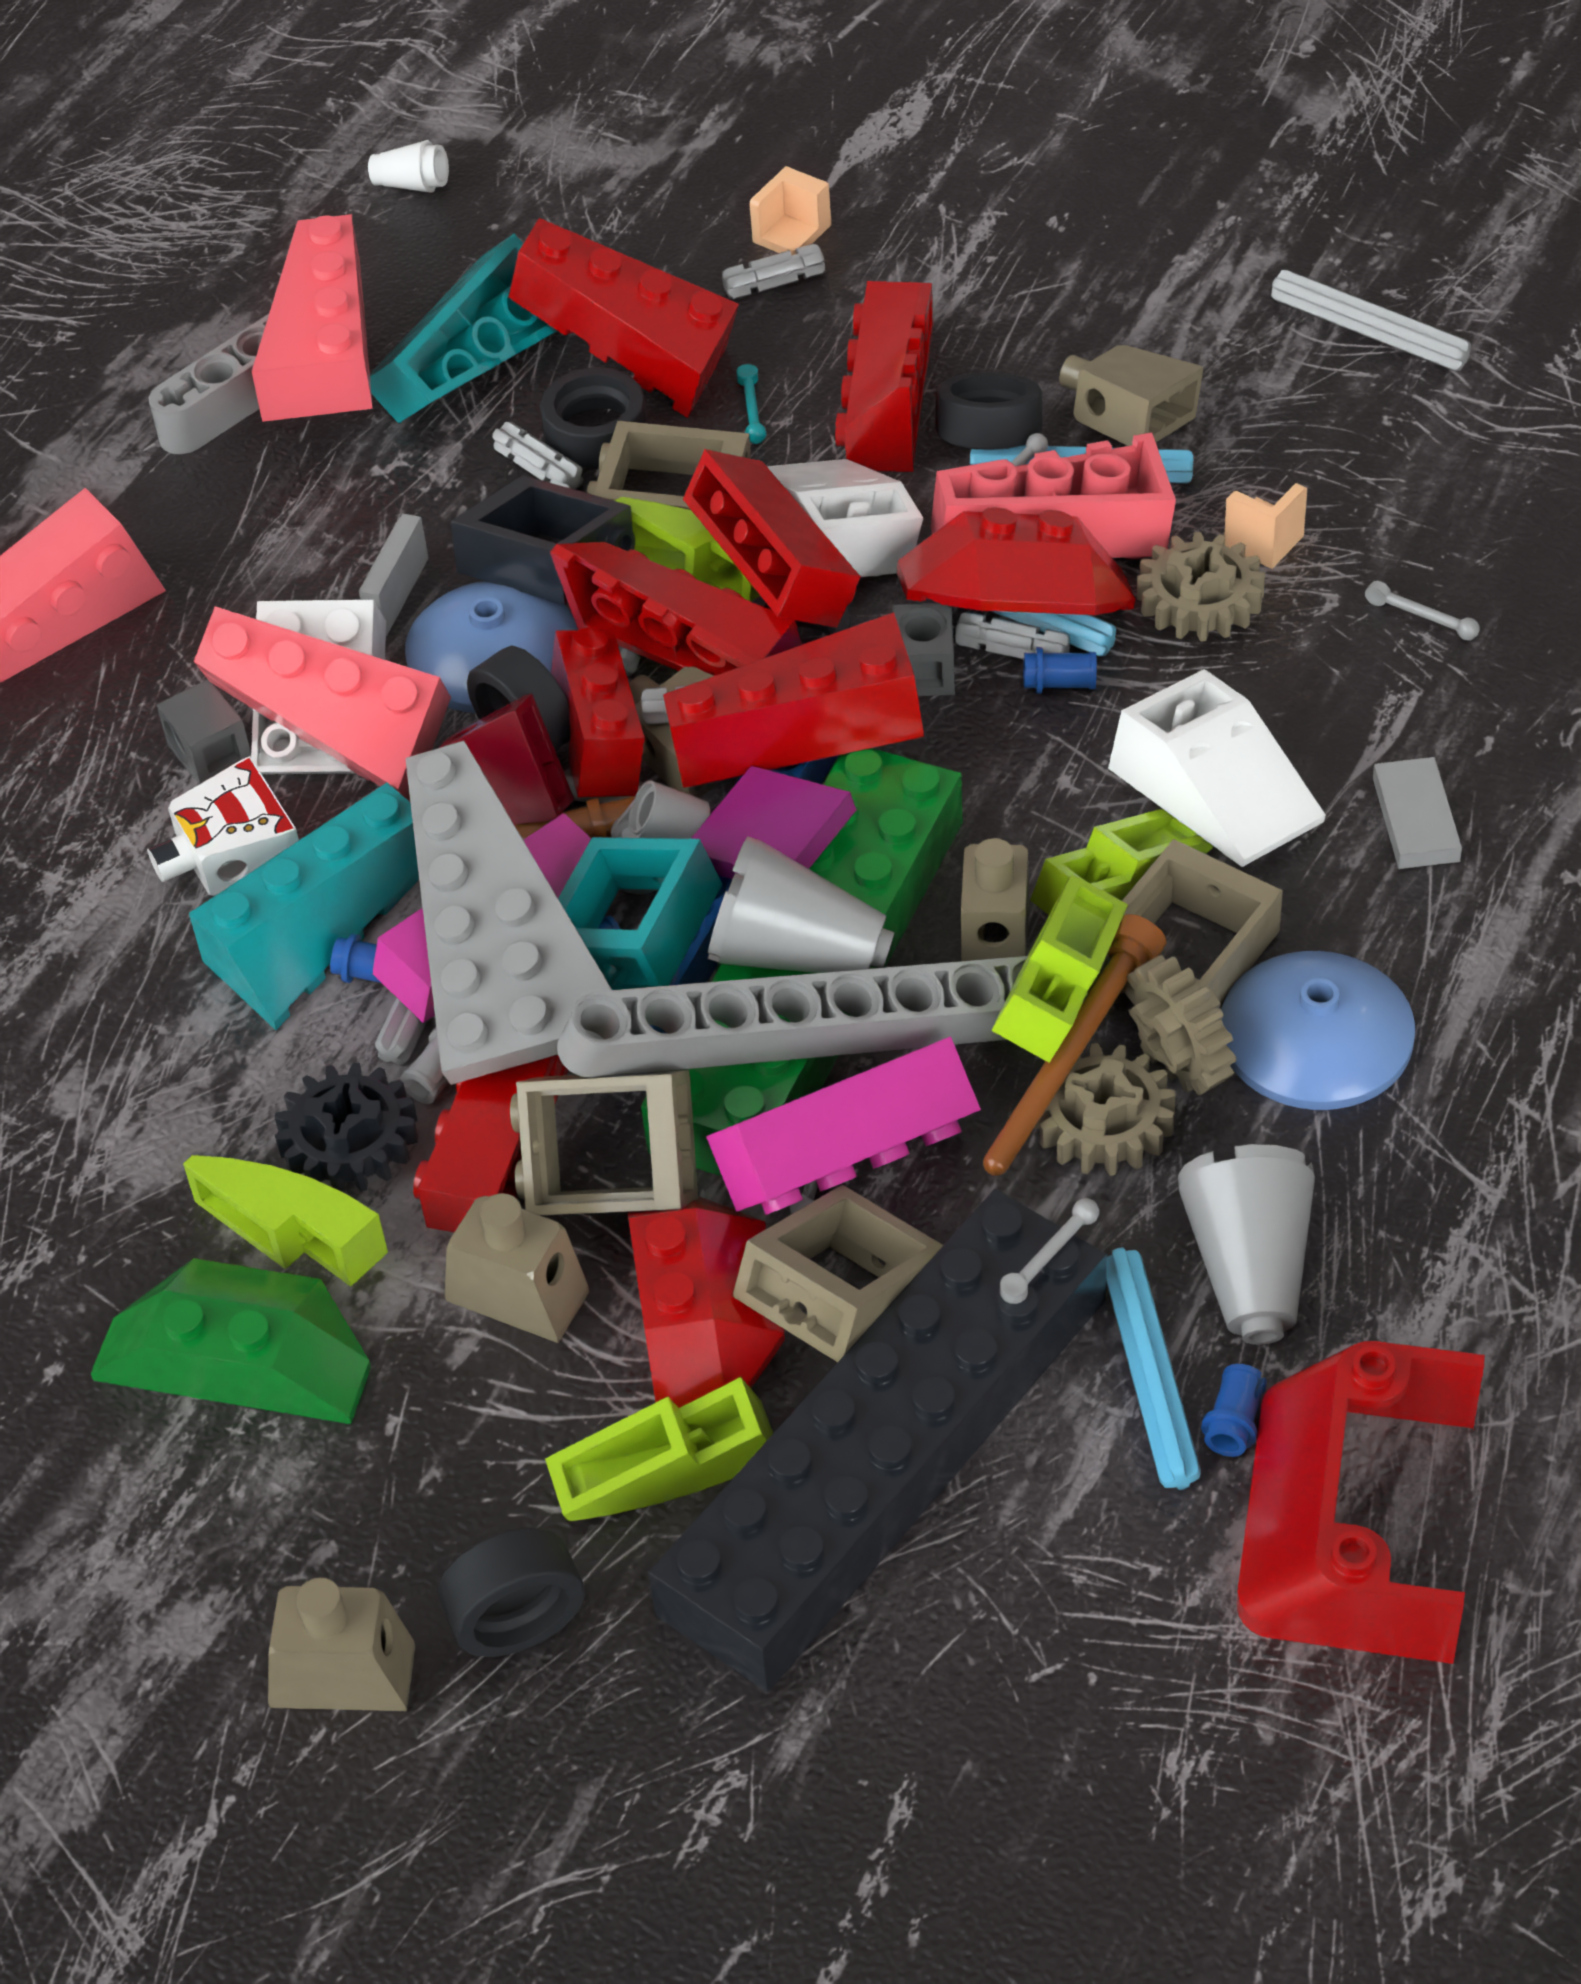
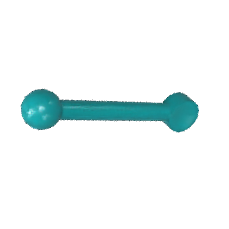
M744 364L737 368L736 375L737 382L744 386L749 422L745 433H749L750 443L759 444L765 440L767 431L759 421L754 386L758 382V369L755 365Z

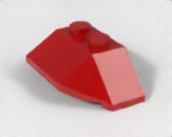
M997 507L987 508L983 512L963 511L900 558L896 568L907 600L921 602L931 599L942 605L973 610L1099 615L1112 613L1118 609H1134L1136 600L1123 570L1077 516H1071L1057 510H1047L1040 515L1016 514L1010 510Z
M700 1196L682 1209L628 1211L655 1403L669 1397L680 1408L740 1377L751 1388L785 1341L784 1328L733 1297L746 1242L766 1230L765 1221Z

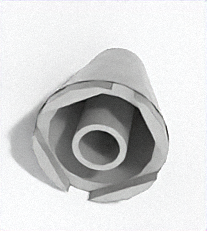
M749 836L746 837L733 868V871L737 873H735L728 892L725 891L709 944V956L707 959L726 965L811 973L870 969V966L884 967L895 932L883 928L886 920L885 914L765 842Z
M1249 1144L1234 1146L1236 1159L1214 1163L1212 1151L1196 1157L1183 1166L1178 1174L1179 1193L1227 1329L1234 1334L1241 1335L1242 1340L1249 1344L1274 1343L1284 1337V1331L1291 1329L1297 1322L1315 1183L1313 1165L1311 1162L1306 1166L1305 1154L1278 1145Z

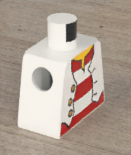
M249 756L172 800L168 809L176 837L150 847L147 851L161 882L194 869L208 894L216 896L299 841L295 826Z

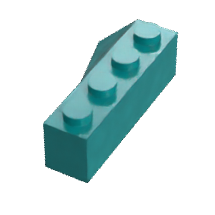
M515 233L482 255L370 373L371 394L398 423L428 404L557 332L556 329L508 298L518 252L523 245V242Z
M385 783L189 913L202 961L275 1030L290 1016L288 1007L303 992L310 995L326 978L324 970L331 962L332 950L337 938H348L350 934L356 933L361 936L362 941L365 938L363 929L377 914L386 915L419 880L411 803L389 783Z

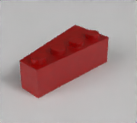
M894 612L663 694L683 788L743 776L751 766L771 770L924 737L915 675Z

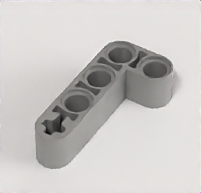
M269 314L168 378L151 391L149 404L160 446L165 451L172 454L191 453L259 409L252 369Z

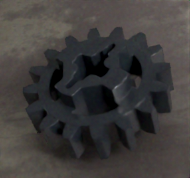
M353 1062L346 1075H339L333 1065L326 1066V1079L318 1082L308 1075L302 1078L305 1089L302 1095L296 1092H286L284 1100L287 1111L276 1112L274 1117L278 1129L275 1138L281 1158L286 1159L289 1171L298 1174L304 1173L305 1176L321 1183L324 1179L330 1180L331 1187L339 1191L343 1190L345 1182L355 1181L357 1188L361 1192L366 1191L368 1188L367 1177L373 1174L388 1181L392 1178L389 1163L393 1161L407 1164L410 1160L407 1145L418 1143L419 1137L415 1124L418 1119L413 1098L407 1097L404 1083L400 1079L388 1084L385 1069L381 1067L374 1070L368 1077L363 1076L360 1063Z

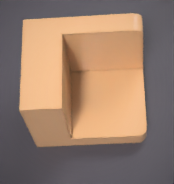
M785 166L750 200L753 243L778 253L790 250L791 255L796 254V248L815 242L831 226L829 183Z
M1295 483L1275 505L1258 497L1253 499L1243 493L1233 491L1226 499L1225 546L1231 548L1242 542L1246 545L1245 557L1258 556L1260 564L1273 569L1304 536L1307 488Z

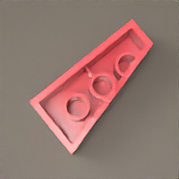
M352 214L320 216L315 219L297 221L252 369L262 422L373 409L361 267Z
M1151 432L1134 435L1132 445L1112 449V445L1107 440L1087 444L1086 453L1061 458L1055 450L1035 453L1034 458L1028 464L1015 466L1007 459L937 471L930 529L931 533L934 534L963 511L983 512L987 508L997 507L1010 510L1016 514L1040 515L1047 510H1057L1071 516H1077L1112 558L1140 559L1152 557V547L1155 545L1168 549L1176 498Z
M86 488L0 555V683L166 591L123 525Z
M214 607L194 663L206 678L215 686L271 721H276L295 733L301 740L318 750L324 751L367 781L370 780L380 787L385 783H389L409 802L410 794L405 758L432 750L451 700L450 694L438 676L219 607Z

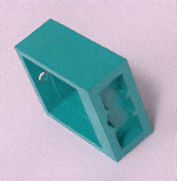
M592 837L558 899L612 990L669 986L719 892L722 882L700 839ZM619 889L658 890L637 930L598 929Z

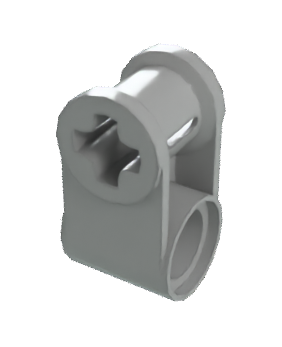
M652 780L647 781L641 786L635 799L625 812L614 822L611 828V837L691 839L710 816V806L706 800ZM621 889L626 893L636 895L657 891V889Z

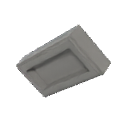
M402 513L359 589L360 600H374L386 620V636L429 558L422 519L419 516Z
M1435 757L1374 764L1373 782L1398 869L1460 862L1462 846Z

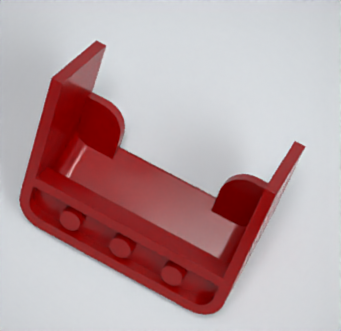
M1364 1341L1354 1344L1279 1381L1267 1390L1261 1405L1237 1591V1612L1242 1623L1250 1631L1259 1636L1272 1639L1449 1664L1454 1663L1465 1592L1389 1582L1391 1554L1383 1538L1376 1532L1363 1526L1336 1523L1335 1514L1347 1412L1474 1429L1485 1355L1379 1341Z

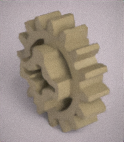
M1195 532L1193 542L1185 543L1177 535L1172 536L1170 549L1155 545L1152 547V559H1142L1140 562V575L1137 576V600L1142 601L1141 613L1144 617L1155 615V628L1158 630L1165 629L1170 625L1175 626L1176 638L1182 639L1188 631H1197L1199 640L1207 641L1209 631L1217 630L1224 638L1230 637L1231 624L1234 623L1237 626L1247 628L1250 625V614H1259L1261 611L1262 597H1264L1265 573L1259 572L1260 559L1258 556L1245 557L1246 545L1242 542L1231 548L1226 547L1225 535L1219 534L1214 538L1213 542L1204 541L1201 532Z
M1159 955L1127 975L1131 986L1125 989V994L1135 1005L1128 1011L1137 1024L1138 1036L1142 1040L1140 1047L1144 1054L1150 1056L1152 1064L1158 1061L1163 1063L1167 1077L1171 1081L1179 1078L1184 1091L1189 1092L1194 1089L1198 1095L1205 1093L1233 1076L1234 1072L1230 1065L1236 1062V1056L1226 1045L1233 1041V1037L1223 1025L1222 1018L1224 1014L1221 1009H1218L1221 1003L1209 986L1199 988L1195 984L1193 970L1188 967L1181 971L1175 957L1172 956L1165 960L1163 955Z
M1098 1043L1091 1044L1090 1056L1078 1058L1035 1128L1040 1129V1145L1042 1148L1057 1145V1162L1062 1165L1069 1162L1073 1157L1081 1159V1173L1088 1174L1093 1169L1095 1163H1104L1109 1176L1116 1175L1118 1162L1126 1160L1136 1170L1141 1168L1143 1151L1159 1156L1163 1151V1137L1172 1136L1174 1131L1176 1095L1175 1090L1167 1089L1166 1071L1157 1070L1149 1073L1150 1056L1146 1054L1137 1057L1134 1061L1126 1059V1046L1118 1045L1112 1055H1103Z

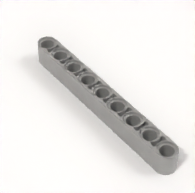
M1028 956L592 992L583 995L576 1001L557 1043L558 1056L562 1064L570 1072L581 1077L594 1078L922 1048L950 1036L954 1045L1007 1040L991 1030ZM1106 956L1103 965L1100 969V972L1098 973L1097 977L1088 989L1085 998L1087 997L1092 987L1094 986V984L1100 977L1101 973L1107 966L1108 962L1110 961V958L1108 956ZM839 1009L848 1012L852 1017L844 1014ZM777 1014L786 1017L790 1022L781 1019ZM714 1020L725 1023L729 1028L717 1024ZM650 1025L662 1028L667 1034L654 1030ZM584 1030L593 1031L603 1039H596L588 1035Z

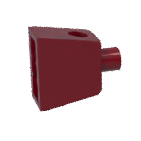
M532 693L451 735L439 747L465 741L514 825L553 820L561 815L574 800Z

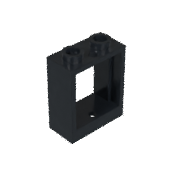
M525 475L520 476L451 520L458 573L511 587L520 592L566 605L568 601L550 555V551L556 543L536 538L537 536L542 534L562 540L557 544L606 542L626 551L630 549L635 550V535L633 533L630 505Z

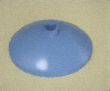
M487 581L475 582L446 593L420 613L412 624L405 643L407 667L440 677L451 696L448 708L475 713L469 699L466 684L469 672L501 649L513 645L525 649L537 658L551 673L555 630L578 629L574 617L566 605L523 593L504 585Z
M1299 951L1282 954L1263 961L1248 970L1235 982L1229 990L1221 1009L1224 1014L1222 1018L1223 1025L1233 1037V1041L1226 1044L1236 1056V1062L1230 1065L1231 1068L1248 1086L1258 1093L1292 1107L1311 1110H1331L1350 1107L1368 1101L1387 1090L1396 1082L1406 1069L1413 1051L1415 1021L1409 1002L1403 992L1379 969L1344 954L1326 951Z

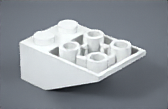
M848 459L767 466L861 577L897 573L898 560L916 547L923 516L901 481Z
M374 600L257 601V620L385 660L386 620ZM253 709L251 758L262 775L355 773L340 761L324 751L314 748L301 740L295 733Z
M1203 669L1121 710L1108 769L1241 867L1324 822L1326 814L1250 701L1207 670Z

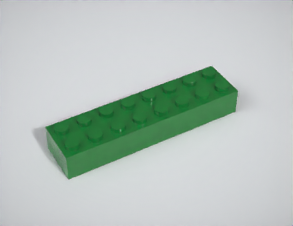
M869 748L841 754L823 784L849 791L857 810L809 869L886 915L883 928L895 932L883 967L886 968L963 823L961 773ZM721 964L711 982L815 973ZM839 1009L844 1014L852 1017L848 1012ZM777 1014L781 1019L790 1022L786 1017ZM714 1020L717 1024L729 1028L725 1023ZM839 1055L689 1069L696 1169L722 1177L706 1136L822 1089ZM646 1096L641 1105L647 1151L651 1154Z

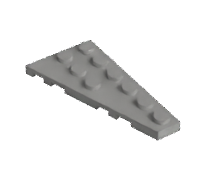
M465 741L405 758L442 1074L452 1085L558 1055L557 1043L576 1001L585 994L612 990ZM584 1030L588 1035L596 1039H603L593 1031Z

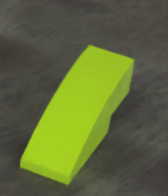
M620 497L614 500L631 506L632 526L635 535L634 549L644 554L650 561L672 570L683 569L699 581L719 589H732L751 602L760 596L691 510L627 497Z
M1163 808L1094 827L1086 848L1045 859L1030 901L1049 915L1071 874L1080 877L1122 901L1173 839L1204 854H1207L1213 848V845L1179 822Z
M1071 874L1020 970L991 1031L1050 1063L1072 1028L1086 993L1100 972L1128 904L1080 877Z
M192 1155L183 1163L195 1202L285 1270L303 1253H306L351 1287L388 1253L379 1214L346 1193L313 1178L272 1165L234 1158Z
M740 1377L680 1408L669 1397H666L545 1458L562 1514L570 1522L656 1505L733 1479L773 1435V1431L762 1401Z

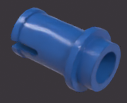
M1036 647L1035 653H1024V688H1035L1036 694H1042L1043 688L1096 689V652L1043 653L1042 647Z
M356 933L350 934L348 938L338 937L331 955V973L341 975V980L345 983H351L354 978L381 983L372 974L377 944L361 941V936Z
M1232 1364L1224 1369L1214 1409L1203 1417L1201 1430L1205 1436V1443L1217 1454L1227 1457L1240 1456L1256 1441L1258 1430L1254 1420L1262 1394L1267 1386L1266 1378H1261L1262 1373L1252 1366Z

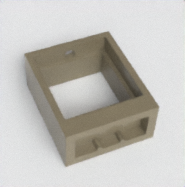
M617 421L611 442L603 443L601 447L598 480L589 482L587 493L613 501L620 497H627L691 510L683 501L684 496L622 490L629 469L693 475L704 449L751 459L749 433Z
M1173 839L1122 901L1128 904L1124 915H1138L1154 924L1170 904L1175 903L1237 933L1200 980L1195 978V984L1199 988L1209 986L1222 1005L1235 982L1253 966L1280 932L1283 890ZM1127 981L1120 993H1125V989L1131 986L1129 981Z
M689 1069L594 1078L581 1077L579 1075L545 1076L516 1082L517 1093L511 1098L510 1119L514 1132L520 1133L522 1160H519L516 1164L515 1187L518 1197L525 1199L526 1211L537 1215L673 1210L682 1209L693 1200L698 1199ZM646 1091L653 1187L561 1191L554 1095Z
M840 1185L747 1240L733 1297L831 1359L839 1362L943 1245L846 1186ZM830 1247L879 1278L858 1290L810 1259ZM878 1258L883 1260L885 1262V1265L881 1264ZM800 1302L807 1308V1314L800 1309Z

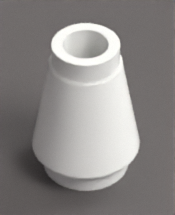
M425 140L380 154H372L368 162V172L370 180L375 186L383 185L432 193L436 187L446 185L449 165L443 146L433 145L429 140Z

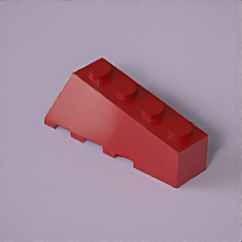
M867 281L864 303H855L853 334L859 337L858 339H849L847 369L848 372H853V375H844L842 379L841 404L842 409H847V413H837L835 441L836 446L845 447L846 459L874 471L913 472L933 332L932 283Z
M606 542L556 544L550 551L578 629L585 627L597 628L599 630L614 629L618 646L674 670L680 671L684 667L694 666L716 676L802 645L795 620L777 617L771 608L768 609L748 601L732 589H719L699 581L683 569L672 570L650 561L639 551L632 549L626 551Z

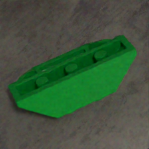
M193 1258L113 1318L91 1371L93 1381L351 1424L371 1370V1365L321 1279Z

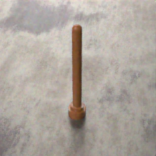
M1134 914L1123 916L1108 951L1110 961L1082 1003L1072 1028L1050 1063L1045 1061L983 1159V1166L990 1175L1000 1176L1009 1169L1128 981L1127 975L1135 971L1134 969L1161 954L1167 944L1164 933L1151 921Z

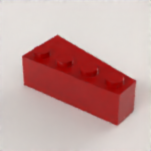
M541 218L537 220L518 252L508 297L563 335L570 333L578 335L590 346L589 352L606 363L612 358L634 373L633 379L649 393L654 389H658L674 400L672 408L686 418H689L726 350L739 306L734 301Z

